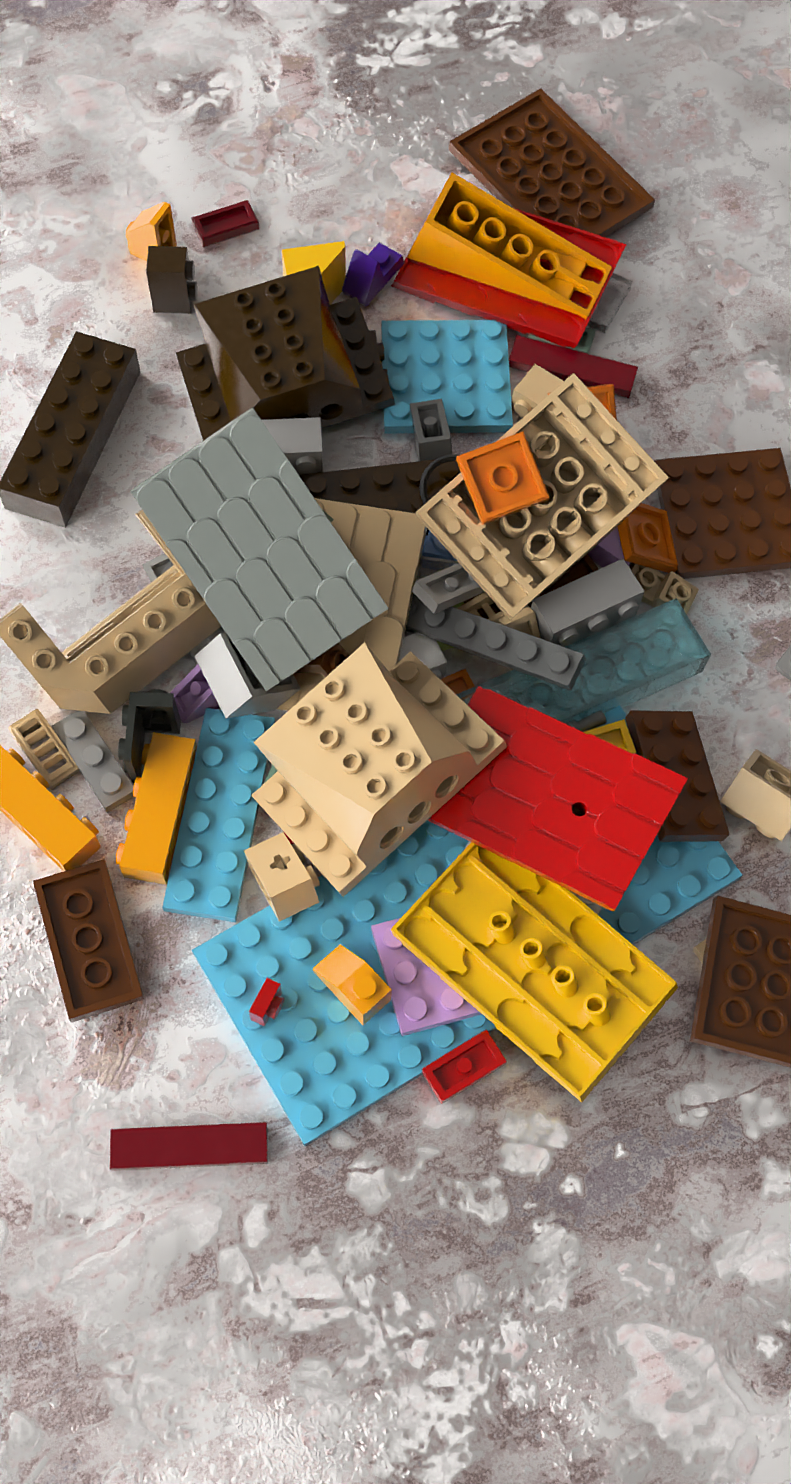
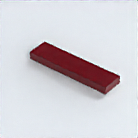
M518 335L509 357V367L529 372L536 364L563 381L574 373L586 387L614 384L615 395L630 398L638 366Z
M267 1122L110 1129L111 1171L268 1164Z

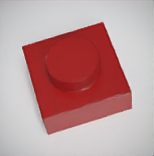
M266 978L249 1010L252 1021L265 1027L269 1017L275 1019L278 1016L285 998L281 997L282 989L280 983Z

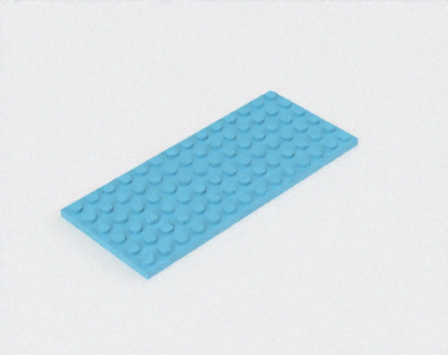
M620 705L604 714L607 723L601 726L625 720L627 715ZM429 821L424 822L344 897L322 875L318 877L320 885L315 887L319 903L280 922L269 905L192 949L193 955L304 1147L423 1075L422 1068L486 1029L489 1034L497 1029L490 1020L481 1014L401 1036L392 1001L386 1004L367 1023L362 1025L312 971L319 962L341 944L366 961L386 983L371 926L401 918L463 852L469 842ZM656 835L616 909L610 911L602 907L598 915L634 945L734 884L743 875L718 841L659 842L658 835ZM266 978H269L281 984V997L285 998L278 1016L275 1019L269 1017L264 1027L251 1020L249 1010Z

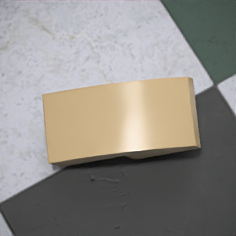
M635 563L631 564L630 569L645 591L642 602L684 618L687 615L699 589L672 571L664 575L656 569Z

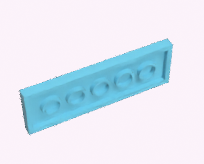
M205 709L162 906L164 912L236 923L248 864L244 850L251 847L259 804L251 795L264 784L268 759L254 744V741L275 723V718L252 714L225 718L222 710Z

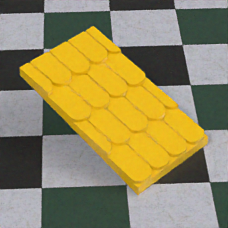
M472 842L391 928L393 935L409 951L439 975L447 985L490 1020L499 1031L528 1054L537 1065L581 1102L586 1099L593 1088L617 1062V1059L622 1056L664 1006L665 1002L678 989L677 982L571 891Z

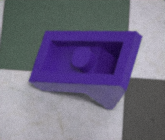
M380 242L368 255L355 249L342 287L343 294L350 298L357 297L358 302L367 307L404 265L403 255Z

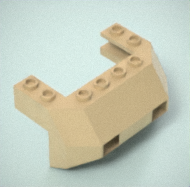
M143 510L138 511L135 514L167 555L173 566L61 652L21 603L0 618V637L60 709L111 714L129 700L130 692L142 690L221 627Z

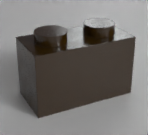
M148 246L146 275L153 312L191 314L192 301H197L198 286L197 281H194V261H189L187 247Z

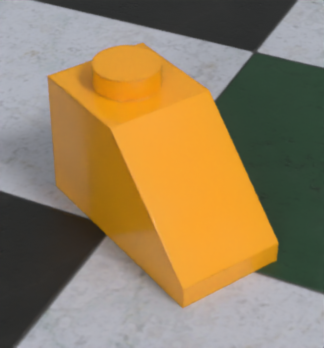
M163 202L140 213L135 221L128 225L126 238L130 254L147 261L148 246L177 247L171 204Z
M341 944L312 969L362 1025L367 1023L391 1001L392 989L366 961Z

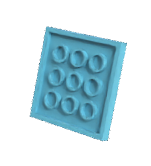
M495 320L381 321V339L385 354V360H382V367L387 369L389 385L395 401L394 406L383 409L384 434L414 433L410 403L442 399L450 433H506L513 427L507 326Z

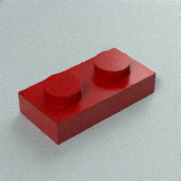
M486 1029L422 1068V1074L440 1103L443 1104L506 1065L507 1061Z

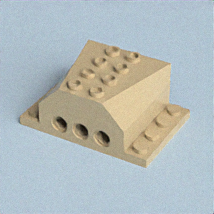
M574 373L497 440L499 441L524 431L550 496L549 500L482 525L463 476L460 473L416 511L415 514L510 620L556 583L669 478Z
M364 642L254 741V744L276 768L277 772L251 796L344 897L498 756L507 745L485 721L411 651L388 671Z

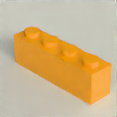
M153 732L150 744L144 745L141 763L145 765L142 777H136L133 787V797H136L134 809H129L125 818L124 828L125 831H128L126 841L119 844L116 853V864L119 865L124 878L167 885L197 751L195 739Z
M0 745V811L62 871L82 866L101 848L96 837L99 833L98 829L86 817L79 820L72 813L74 807L62 794L59 793L55 797L49 792L47 788L50 785L40 773L35 770L30 774L23 767L26 762L13 748L6 751Z

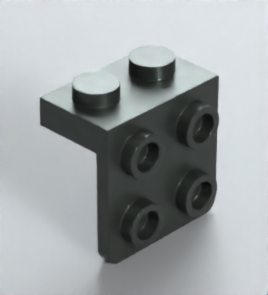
M152 689L147 693L130 692L129 705H123L122 725L126 726V736L119 740L118 757L119 760H123L124 772L129 774L132 783H135L137 776H141V758L145 733L180 734L181 719L174 694L160 689Z

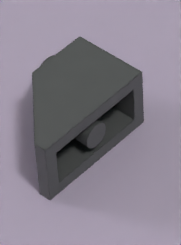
M442 399L410 403L418 461L434 460L445 455H452L451 436Z

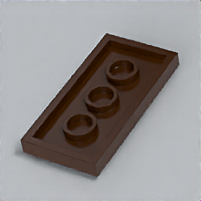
M631 710L625 717L636 754L688 778L657 834L659 842L724 841L730 833L693 711Z
M105 859L34 880L33 884L69 1021L71 1023L144 1000Z

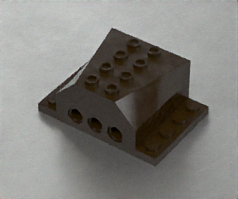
M319 266L195 303L194 308L205 344L176 352L203 441L251 408L255 410L261 420L320 417L321 428L395 405L394 396L357 297L330 305Z

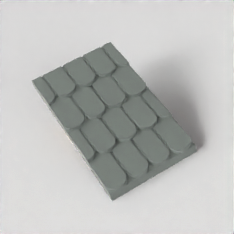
M253 408L130 490L143 512L266 691L339 643L343 638H346L370 622L374 617L389 609Z

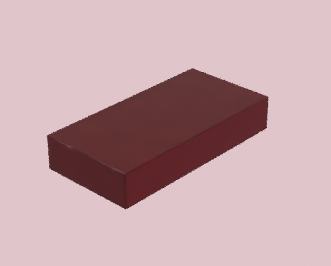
M248 200L191 218L192 226L202 247L259 229V221Z

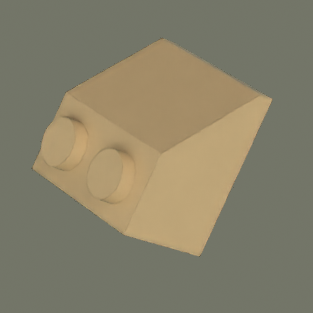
M755 749L720 802L726 805L727 811L735 817L746 818L754 823L757 830L766 837L777 838L782 841L791 828V771Z

